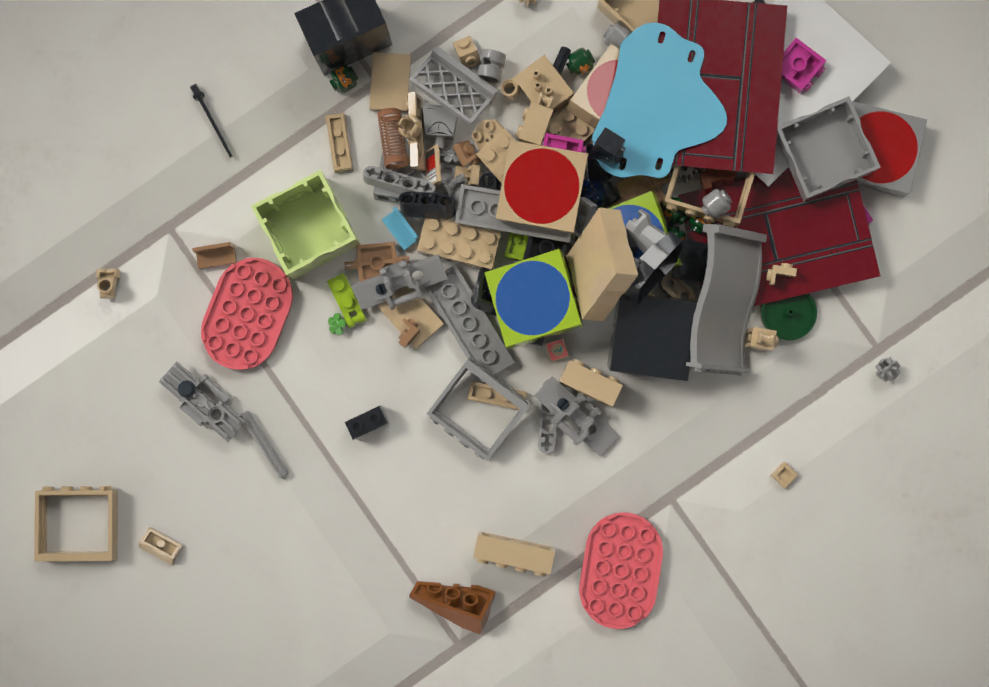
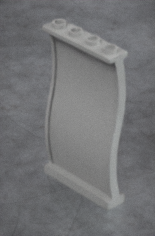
M703 224V232H706L708 236L707 268L692 323L690 341L691 362H686V366L694 367L693 371L697 372L706 371L708 373L741 376L742 372L750 373V369L745 367V338L748 321L759 288L762 267V243L766 242L767 235L724 225Z

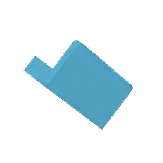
M394 207V211L384 217L382 221L405 251L420 239L397 207Z

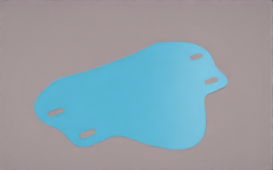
M646 23L636 28L620 45L615 78L605 110L592 137L594 146L595 141L606 127L625 139L624 147L626 150L623 153V158L627 159L624 170L619 169L620 163H615L610 168L598 160L600 166L614 176L646 175L655 178L665 177L670 172L674 156L679 150L715 138L727 125V115L723 105L700 77V69L704 58L703 48L694 42L682 38L669 26L661 23ZM663 31L666 35L664 42L660 44L658 43V37L660 32ZM694 50L693 62H688L689 52ZM658 158L663 159L660 170L655 169Z

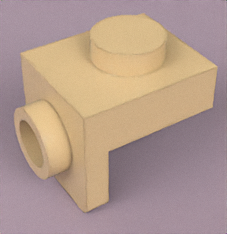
M471 36L453 42L461 64L471 68L481 63Z
M480 166L455 167L454 178L459 174H464L468 181L466 185H478L482 175Z
M781 263V266L773 265L772 269H768L766 280L770 281L769 285L773 286L776 275L795 277L797 268H792L793 265L788 263Z

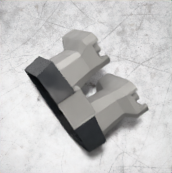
M643 209L638 210L639 219L635 217L632 221L629 220L625 226L628 244L632 253H637L639 250L644 253L639 260L634 258L638 276L627 289L624 299L636 306L675 266L682 246V240L672 231L666 234L652 225L650 215Z

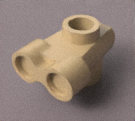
M115 268L97 269L96 278L99 279L97 288L100 298L114 299L116 283L120 279V270Z

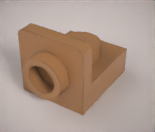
M469 140L459 142L453 146L463 167L478 165L482 162L476 155Z
M403 318L402 321L410 329H405L398 337L400 339L398 343L405 349L420 332L417 329L419 325L411 318L409 320Z

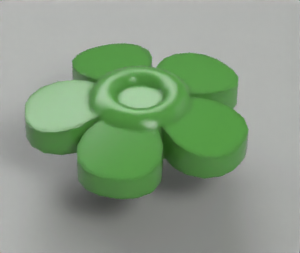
M335 313L333 317L328 319V324L332 325L329 327V331L332 334H343L342 327L346 326V321L341 319V314Z

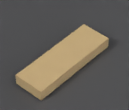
M345 114L327 115L325 117L334 172L353 170Z
M471 381L468 400L520 410L488 384ZM513 389L526 399L527 392Z

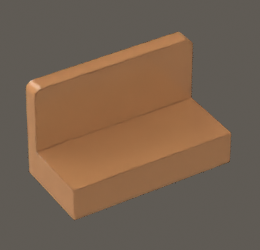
M231 242L192 248L193 252L196 253L198 269L237 263L235 245Z

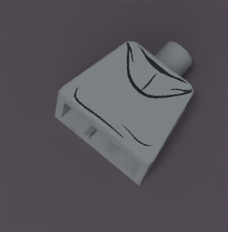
M423 104L426 137L434 139V145H438L439 150L445 149V139H454L458 117L441 105Z

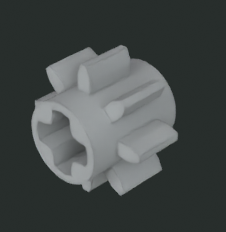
M891 357L881 359L875 366L878 370L876 375L885 382L895 380L901 373L898 369L900 367L897 360L893 361Z

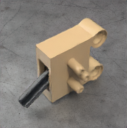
M562 46L553 65L544 54L515 77L505 80L501 85L504 98L514 101L519 97V90H522L528 100L536 104L540 92H542L544 96H553L550 109H553V114L568 104L574 96L572 90L561 77L571 50L568 47ZM508 87L515 88L511 94L506 93V89ZM540 103L541 106H547L546 104Z

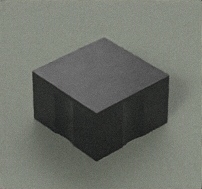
M323 0L294 13L324 76L342 65H350L372 55L373 52L376 53L393 45L387 24L376 0Z
M623 293L615 305L614 331L610 340L607 361L609 371L688 381L690 367L686 366V362H691V329L697 302L683 298L647 295L636 306L624 299L625 293Z

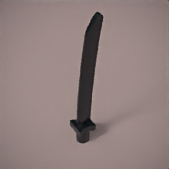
M197 84L190 86L194 94L193 98L199 100L230 158L233 157L202 99L205 96L204 93L200 91Z

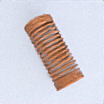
M385 108L377 113L384 165L389 170L402 169L409 164L405 137L401 134L389 135L399 133V131L388 132L401 128L398 126V123L402 118V114L398 108Z

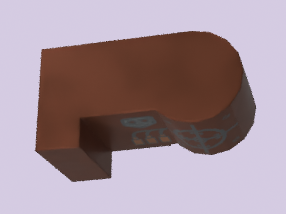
M708 169L699 172V179L705 196L712 192V188L734 184L736 181V171Z

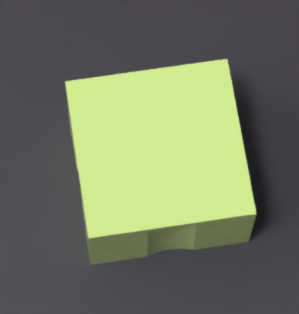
M321 170L296 182L287 190L275 193L251 206L263 231L270 238L273 250L285 274L293 280L356 248V245H361L335 193Z

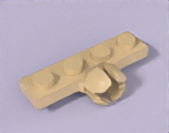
M416 92L408 93V100L406 102L409 117L405 115L400 119L398 126L401 128H398V131L403 137L408 139L410 147L408 160L410 166L419 172L425 171L423 101L420 95Z

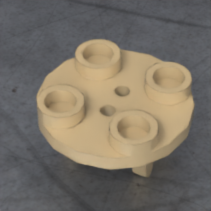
M494 119L481 121L472 133V138L477 148L481 150L504 127Z

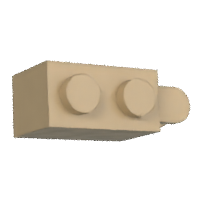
M540 92L537 103L531 102L530 107L525 108L522 117L525 119L523 126L519 125L516 133L518 142L542 146L545 133H547L553 116V109H550L553 96L547 97L543 95L544 93ZM540 103L546 104L547 106H541Z
M758 327L748 328L746 331L745 348L763 352L774 350V347L776 348L779 339L776 336L777 331Z

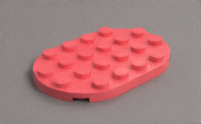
M246 258L229 266L221 275L201 326V338L207 353L218 364L235 370L251 369L267 360L274 351L293 302V290L290 280L280 267L262 258Z
M630 512L613 513L599 520L587 537L579 582V595L585 611L594 621L602 626L612 629L632 627L646 618L655 604L663 558V546L658 532L645 518Z

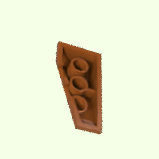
M416 582L409 598L459 627L481 635L488 620L496 591L479 585L460 587V584L446 586L438 582Z

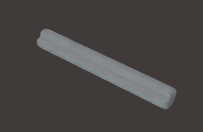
M249 411L242 413L240 417L246 421L245 426L280 479L288 474L287 469Z

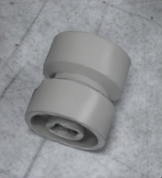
M484 49L480 59L482 65H479L477 75L487 82L499 83L503 72L500 68L504 67L506 55L497 50Z

